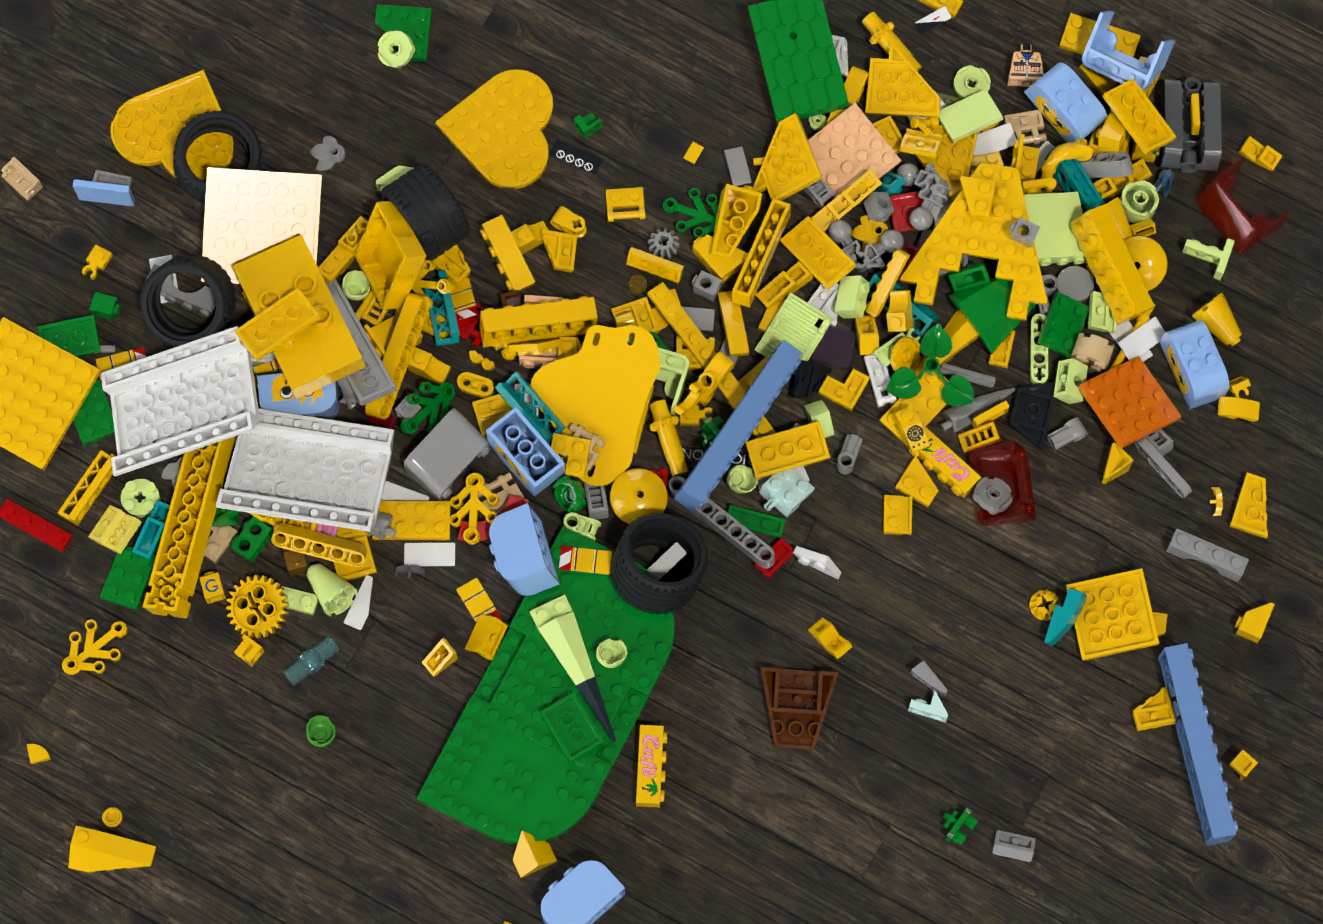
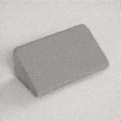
M682 307L699 331L713 332L714 309Z
M997 830L992 853L1031 862L1036 838Z

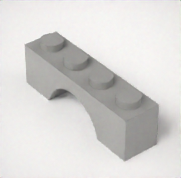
M154 264L147 279L149 278L150 274H152V272L160 266ZM170 274L165 279L160 296L164 297L166 301L172 304L175 302L179 303L181 307L188 311L193 309L202 317L214 318L216 299L210 287L204 286L199 291L185 293L174 286L173 274Z
M1180 529L1175 530L1166 552L1182 559H1194L1204 562L1215 568L1220 575L1236 582L1241 579L1249 559Z

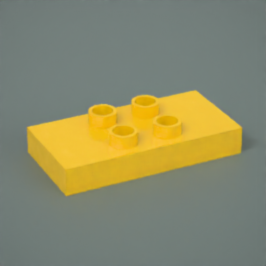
M302 234L232 266L255 316L298 287L321 317L273 351L295 399L366 368L363 358Z

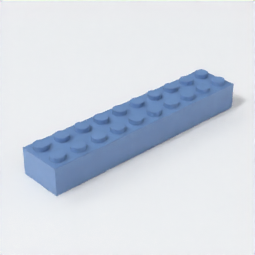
M785 340L782 341L673 498L691 512L696 507L700 509L707 501L712 490L720 482V478L729 469L731 462L737 457L742 446L748 441L751 433L762 420L763 415L771 407V403L782 391V387L788 382L793 371L801 363L802 360L799 359L802 355L801 351Z
M1187 643L1165 647L1158 658L1175 714V725L1206 846L1229 842L1236 835L1238 826L1236 820L1232 819L1231 812H1233V807L1226 795L1228 787L1226 782L1222 780V764L1218 762L1216 757L1218 755V748L1216 743L1212 741V726L1207 722L1208 709L1206 705H1203V690L1197 683L1199 676L1197 668L1193 667L1192 663L1194 659L1193 651L1191 648H1188Z

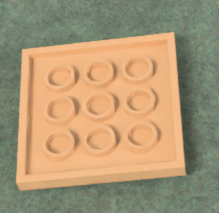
M856 103L808 140L823 175L822 180L833 189L836 196L869 169L880 179L902 162Z

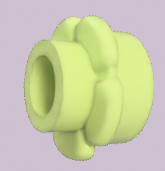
M821 114L809 117L808 121L814 130H821L825 127L827 118Z

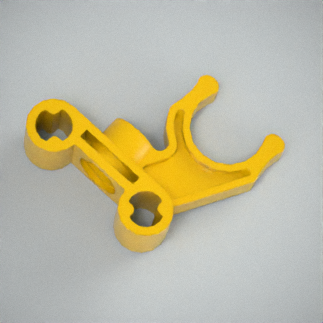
M721 351L718 352L699 376V379L689 386L688 389L691 391L687 398L680 405H676L673 410L682 416L698 403L703 406L707 405L724 377L735 366V362ZM707 375L712 379L711 384L706 380Z

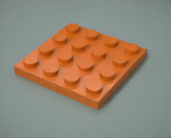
M1139 356L1080 384L1078 387L1120 449L1180 420L1182 417Z

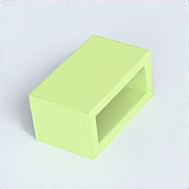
M861 275L843 277L840 280L834 311L843 319L863 318L870 283Z

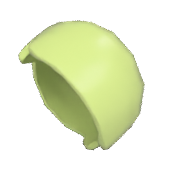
M353 270L344 276L342 291L348 299L359 301L365 299L370 293L369 280L362 271Z
M735 465L729 470L727 483L731 490L738 494L749 493L756 488L758 479L756 480L753 469L745 465Z
M610 638L601 642L596 649L597 660L607 668L620 666L628 654L627 646L622 640L614 641Z

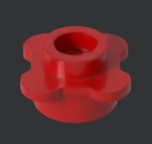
M666 468L651 470V472L661 477L665 487L669 485V480L667 479L668 470Z

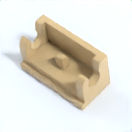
M15 157L1 170L3 172L1 176L27 201L43 188L40 181Z

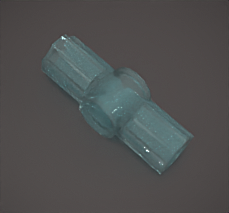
M328 636L313 649L309 648L303 652L298 658L299 660L285 670L283 674L295 686L309 674L317 672L324 665V662L340 649L334 640Z

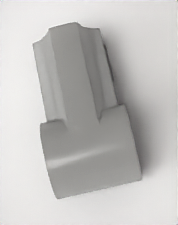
M1076 417L1064 424V427L1047 435L1050 446L1056 451L1072 441L1077 442L1088 435V432L1080 419Z
M847 434L837 461V470L841 474H849L854 468L863 441L857 435ZM848 461L850 465L846 466L843 465L841 462Z

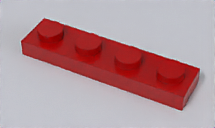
M6 499L0 508L1 519L62 553L73 538L72 534L9 499Z

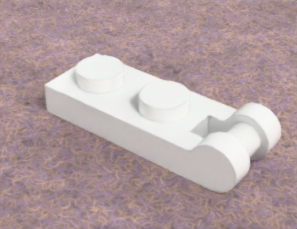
M875 354L865 356L863 360L870 377L877 407H882L886 403H896V397L890 393L883 397L881 395V392L887 391L886 387L890 381L887 367H884Z

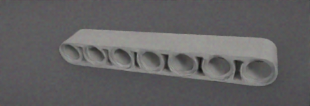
M680 476L673 477L669 481V489L673 498L679 491L673 488L676 485L682 486L686 481ZM709 498L700 509L696 507L692 512L760 567L768 569L774 565V550ZM705 508L712 509L710 513L702 512ZM719 520L727 521L724 525L717 524ZM735 531L741 532V535L738 537L732 536V533ZM749 543L756 544L754 548L746 547ZM765 554L771 556L769 560L761 559Z

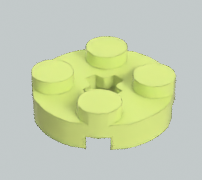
M401 31L386 32L378 42V57L383 64L389 67L401 68L405 66L415 52V46L411 38ZM393 46H399V51L393 54Z
M969 65L957 72L953 88L959 98L965 99L984 89L989 93L991 80L984 69ZM970 80L971 82H976L975 87L968 86Z
M135 479L127 482L121 493V503L124 509L131 516L137 518L149 516L157 500L160 501V493L155 484L146 479ZM139 494H142L146 498L142 499V501L139 503L138 500L135 498Z

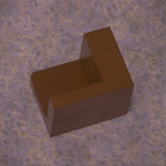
M519 290L500 294L502 307L522 306Z

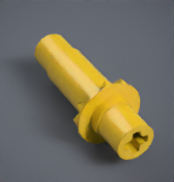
M874 11L862 20V24L872 35L869 40L871 44L879 43L888 55L890 43L894 44L917 72L921 69L922 66L913 57V54L892 31L894 24L891 21L886 24Z
M666 400L653 402L649 405L654 422L649 425L650 431L657 432L672 477L685 475L689 470L675 425L679 423L678 416L670 414Z

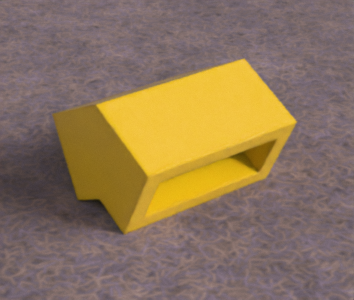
M1151 218L1130 225L1133 236L1147 237L1156 233L1155 223ZM1149 228V229L1146 230V231H1143V232H1140V233L1136 234V232H1139V231H1141V230H1144V229Z

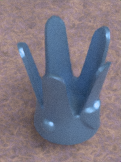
M1171 169L1161 170L1158 180L1153 185H1156L1157 192L1161 187L1164 188V197H1167L1168 191L1171 194V184L1175 177V174L1170 171Z

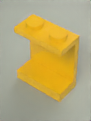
M402 308L396 309L395 316L372 328L368 324L364 325L363 329L381 361H383ZM420 333L416 346L421 344L423 337L422 333Z

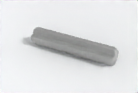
M945 363L940 368L943 375L951 377L953 375H960L969 382L990 388L994 387L996 381L995 377Z

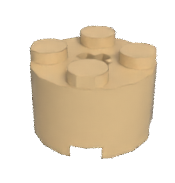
M1080 333L1071 357L1090 366L1089 369L1094 372L1106 369L1114 350V345L1109 346V341L1093 334L1090 337H1084L1085 334Z

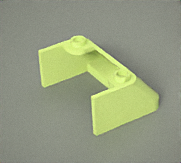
M631 339L627 341L628 345H632L634 342ZM658 347L661 366L656 379L666 382L664 392L668 398L674 400L671 407V415L676 416V412L673 409L676 405H679L689 369V360L683 354Z

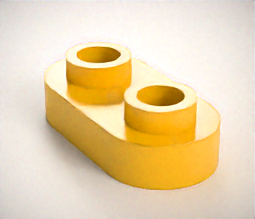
M463 372L457 378L458 388L465 393L480 398H488L494 393V384L488 378L470 372ZM469 381L470 385L465 386L463 383ZM483 387L488 388L486 392H483L481 389Z

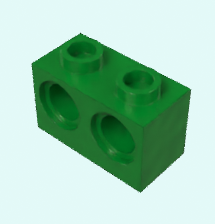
M254 516L251 520L248 519L244 523L243 531L239 536L236 535L231 542L233 553L250 564H253L273 534L271 527ZM256 528H260V529H261L260 534H258V535H253V534H252V531H253L254 529H256ZM243 544H250L248 550L243 551L240 548Z

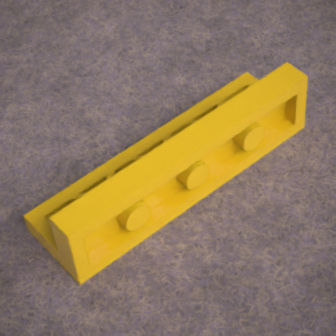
M102 450L98 453L58 511L60 516L77 526L112 477L111 458L115 457V455H109ZM102 457L106 458L107 461L105 462L103 467L99 469L98 463L100 462ZM97 474L92 483L89 485L88 477L90 475ZM87 489L80 500H78L77 493L80 490ZM76 505L69 515L64 513L68 506Z

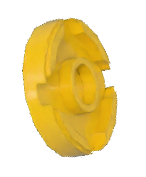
M904 337L895 344L891 353V366L895 372L901 368H910L914 371L921 361V356H919L921 350L920 343L916 339Z

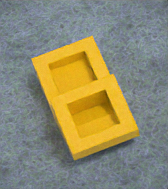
M1251 136L1245 140L1238 151L1245 158L1270 171L1274 170L1282 157L1268 145L1264 147Z
M1220 396L1218 415L1230 419L1241 418L1255 422L1259 420L1260 402Z

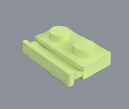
M1095 291L1091 292L1088 329L1102 332L1107 331L1111 334L1115 333L1117 323L1103 294Z

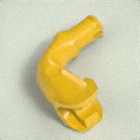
M1085 138L1057 146L1041 167V179L1053 178L1058 164L1062 161L1071 159L1087 161L1091 159L1093 148L1087 145Z

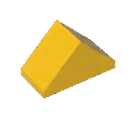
M443 638L422 663L432 676L435 677L458 660L455 650Z

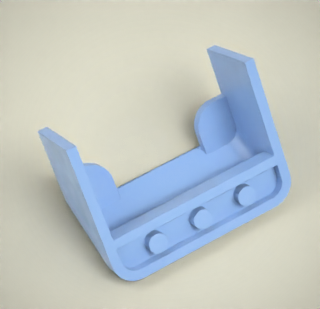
M1100 12L1082 56L1083 64L1121 84L1134 78L1142 91L1146 90L1165 67L1175 40L1161 41L1157 53L1151 54L1146 63H1143L1115 49L1117 35L1108 29L1114 12Z

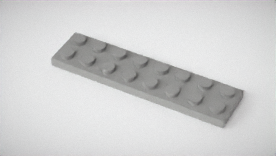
M336 279L331 284L325 281L366 368L346 376L361 406L397 391L394 382Z

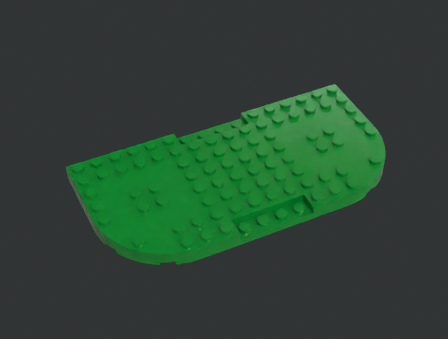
M564 526L550 549L559 585L534 595L525 596L474 695L471 696L417 796L418 802L489 838L507 844H518L522 830L533 835L535 841H551L567 833L587 815L660 678L673 647V613L649 614L630 606L617 593L610 574L559 569L562 546L612 551L611 561L615 551ZM634 561L642 573L658 581L647 569ZM563 595L566 596L574 612L616 739L615 743L611 740L564 667L538 631L529 611ZM609 638L614 641L622 640L627 646L628 654L620 666L615 668L604 667L596 658L598 645ZM574 692L603 738L604 744L570 763L541 716L540 711Z

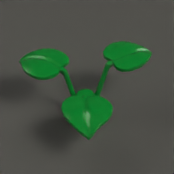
M936 324L926 332L920 343L922 354L929 357L925 360L924 369L920 375L916 377L915 372L910 368L898 369L892 375L886 390L894 397L910 399L917 396L921 391V384L918 380L925 373L929 376L938 374L946 385L941 391L942 399L946 404L953 407L972 404L974 402V391L969 381L963 376L953 375L949 382H947L940 371V363L936 357H946L952 350V341L942 326Z

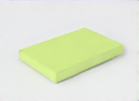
M986 89L941 109L939 118L953 143L1003 120L1002 114Z

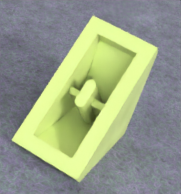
M819 400L804 405L809 423L820 421L824 438L833 436L834 430L830 412L824 402Z

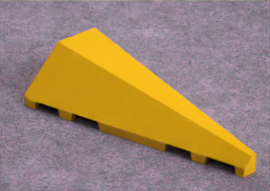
M957 309L944 328V331L952 341V350L944 358L936 357L939 360L940 367L943 363L950 361L956 353L980 337L961 310ZM924 356L918 367L914 370L916 377L924 369V362L929 357Z

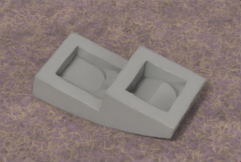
M742 146L724 150L732 185L739 186L752 183Z

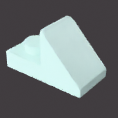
M934 691L930 705L922 699H911L908 708L909 712L946 722L948 713L936 691Z

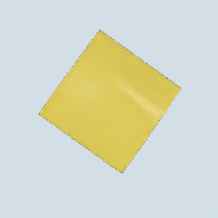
M109 505L88 537L104 547L121 554L142 522L138 518L126 514L121 509Z

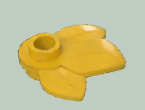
M868 215L860 217L862 225L855 227L851 235L855 239L863 241V252L866 245L870 243L873 246L879 244L881 236L885 231H888L885 223L870 221ZM882 228V232L878 234L876 229Z

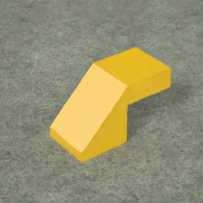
M823 617L808 629L822 647L837 659L852 648L850 642L840 636L833 624Z

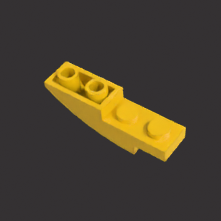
M360 216L338 241V246L318 267L324 281L331 284L339 274L342 275L355 259L354 253L368 225V221Z

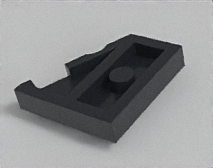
M802 360L797 367L790 397L810 402L815 395V391L823 384L822 379L827 373H831L832 368Z

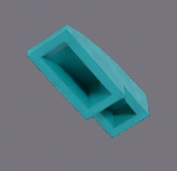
M157 500L150 517H147L132 550L133 553L151 559L159 547L170 505Z
M1068 589L1063 607L1055 605L1044 641L1046 644L1053 646L1070 630L1084 607L1087 599L1085 593Z

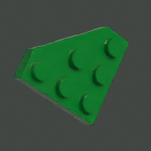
M377 4L375 24L384 33L389 31L406 33L415 46V52L411 60L427 62L432 8Z

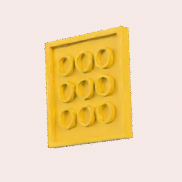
M1142 568L1066 585L1067 592L1068 589H1073L1087 595L1084 607L1074 623L1082 661L1160 645Z

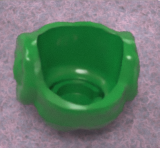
M569 475L559 478L552 485L555 490V498L564 511L576 513L586 505L585 489L579 481L572 479Z

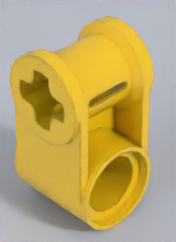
M559 206L550 220V224L553 227L567 234L577 235V238H582L586 235L587 229L584 219L563 206Z

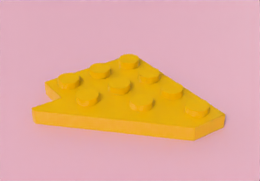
M890 43L889 59H870L866 114L940 118V97L894 44Z
M796 113L779 122L753 186L754 190L759 193L768 190L771 200L782 201L823 179L804 128Z
M941 124L931 130V133L943 135V142H941L937 157L913 155L924 168H926L928 163H932L935 166L934 169L938 172L939 176L948 182V188L952 191L946 194L952 200L963 189L960 176L970 177L978 132L953 143Z

